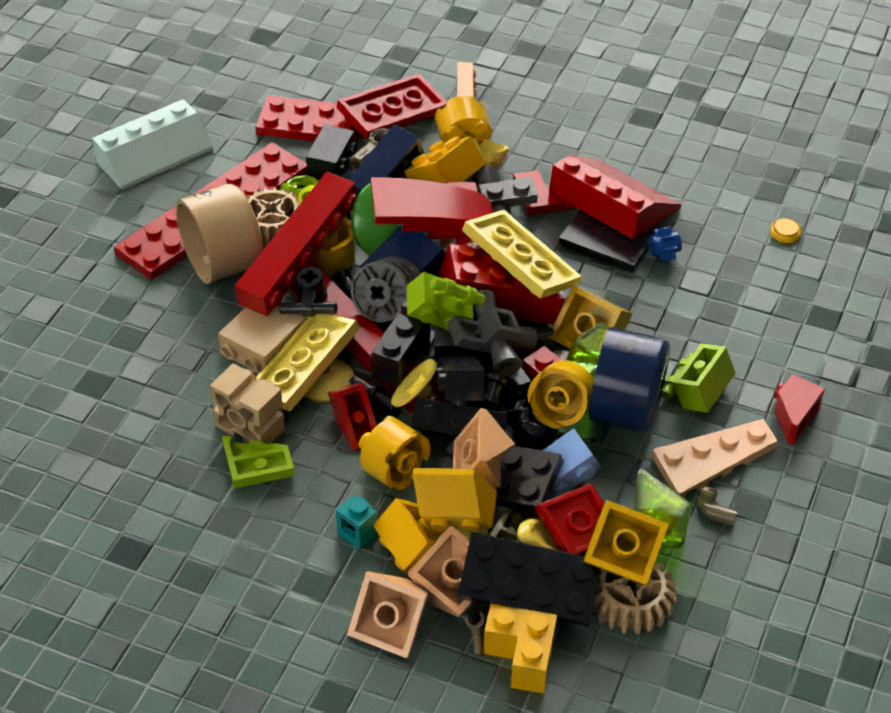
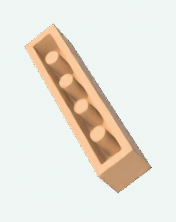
M457 62V97L472 96L476 100V69H473V62Z

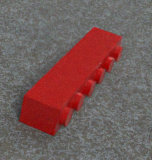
M326 171L234 285L239 305L265 316H268L274 307L279 306L288 289L296 284L298 273L311 265L317 252L326 246L329 237L335 229L338 230L341 227L343 219L352 211L357 198L355 182Z

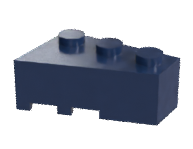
M395 124L388 132L384 133L377 146L366 155L363 163L349 176L348 180L355 182L357 196L365 186L371 183V177L408 179L404 171L412 165L411 161L414 158L425 154L420 138Z

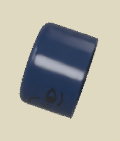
M612 327L607 329L592 387L589 420L642 432L650 431L653 428L663 395L670 359V344L666 339Z

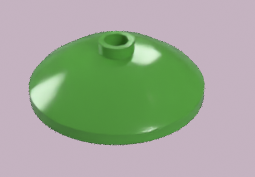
M371 183L365 186L358 194L351 214L354 238L360 248L369 256L401 225H375Z

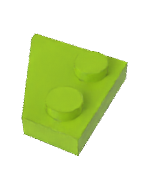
M222 436L234 488L295 476V469L288 445L266 444L262 441L251 439L249 444L233 442L232 436Z

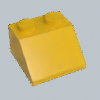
M575 286L572 287L553 326L554 334L548 338L598 363L607 329L612 327L625 330L633 313L585 289Z
M413 468L412 475L419 515L432 529L446 531L452 525L453 527H460L465 531L479 532L480 528H492L497 490L475 469Z
M396 498L373 525L380 535L379 540L382 545L389 549L396 558L395 564L406 573L410 572L445 532L432 529L420 517L417 503Z
M606 500L583 562L646 586L669 523Z

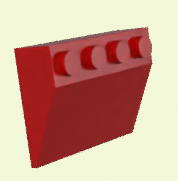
M569 155L553 164L548 192L631 239H635L680 210L682 204L597 158Z

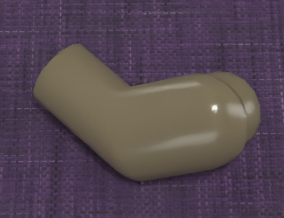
M710 487L702 488L700 496L697 497V504L705 517L733 526L737 511L719 506L715 500L717 496L715 489Z

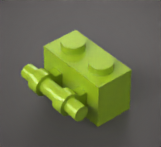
M423 272L407 284V316L419 319L424 323L442 327L447 331H450L447 323L453 316L473 320V304L481 306L485 301V295L478 293L476 288L456 284L454 280L442 279Z
M701 343L694 353H689L686 358H682L677 364L675 374L670 375L665 381L662 397L670 400L674 394H677L682 409L708 413L736 374L727 347Z

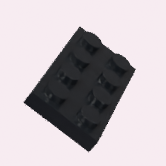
M448 436L434 468L453 469L454 440L457 436ZM513 446L501 459L500 487L495 488L497 490L495 505L536 512L537 504L547 501L564 462L561 454Z
M471 532L457 598L486 605L497 604L556 614L558 621L589 627L600 568L583 562L584 556Z

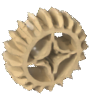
M276 187L273 190L264 188L262 192L254 190L253 196L245 195L257 218L263 246H267L299 206L298 197L295 192L288 193L287 189L278 191Z
M664 563L654 564L648 583L644 586L600 569L592 614H598L600 623L609 621L610 630L617 626L621 627L623 635L628 629H633L635 634L638 635L641 628L650 633L654 625L661 627L664 620L669 619L672 615L673 606H675L677 599L675 596L677 588L676 583L672 581V573L665 571Z

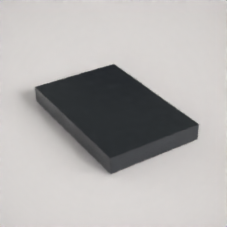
M579 210L560 235L559 245L633 272L649 250V237L654 236L655 233L654 231L647 230L635 239H631L584 211Z

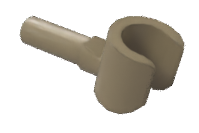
M481 611V621L478 625H471L468 621V612L465 615V623L471 629V635L473 636L475 657L483 656L481 628L485 623V617Z

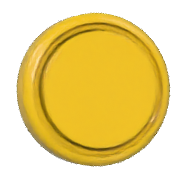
M782 218L775 220L771 224L770 235L778 242L794 243L801 237L802 228L794 220Z

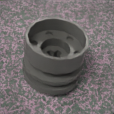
M389 256L368 263L356 272L352 280L350 293L353 304L361 315L371 321L385 322L393 320L397 314L402 315V304L407 299V284L418 277L421 272L414 263L400 256Z

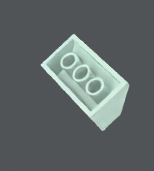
M184 99L92 138L96 163L121 190L213 150V146L197 112Z

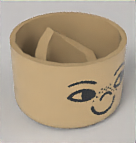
M224 184L177 200L175 213L179 234L191 265L204 283L210 284L246 271L263 251V240L257 218L247 197L237 186Z

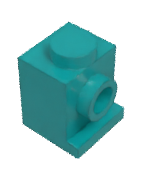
M352 495L336 509L337 534L357 549L361 550L379 535L373 527L377 521V511L364 498Z

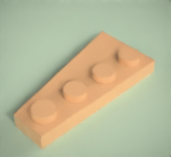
M761 419L653 449L652 458L678 502L686 498L688 492L694 489L700 490L708 486L709 481L719 475L724 477L730 474L733 468L741 463L746 465L776 448L777 439L765 420Z

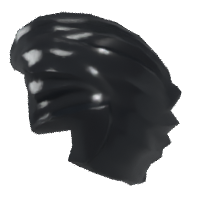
M523 398L516 402L510 413V423L514 435L524 444L531 446H541L552 442L558 429L548 427L538 421L532 413L533 409L528 399Z

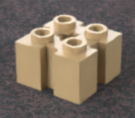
M232 363L210 384L211 400L217 404L213 409L216 427L232 436L236 433L243 436V442L249 444L250 439L271 444L285 429L284 415L280 408L283 405L281 388L275 383L268 382L262 378L257 381L252 371Z

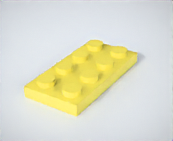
M505 210L465 221L462 231L540 299L579 284L582 276Z
M315 314V317H308L256 376L257 381L262 378L268 382L275 383L281 388L283 405L280 408L291 411L343 348L351 341L360 327L356 320L331 314Z

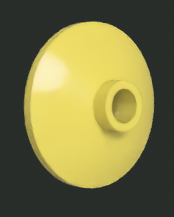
M335 358L305 393L304 397L315 402H330L327 392L351 385L348 382L354 376L353 370L347 363Z
M428 359L422 362L405 377L391 399L393 406L401 407L410 403L416 397L425 398L430 393L432 387L429 383L437 367L435 360Z

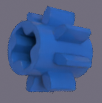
M671 227L654 229L655 235L650 236L648 241L652 256H659V261L676 259L675 253L680 252L682 249L679 233L677 231L671 232Z

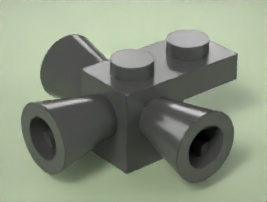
M489 165L481 167L472 176L473 182H476L478 187V193L484 194L490 201L493 213L505 210L511 215L512 206L533 204L538 201V194L531 177L499 182L497 169Z
M477 291L485 295L483 305L473 304V314L477 321L453 316L447 323L455 346L491 354L494 374L502 377L510 376L522 367V361L515 351L523 355L530 354L537 344V332L531 326H519L513 311L497 308L495 295L492 291Z

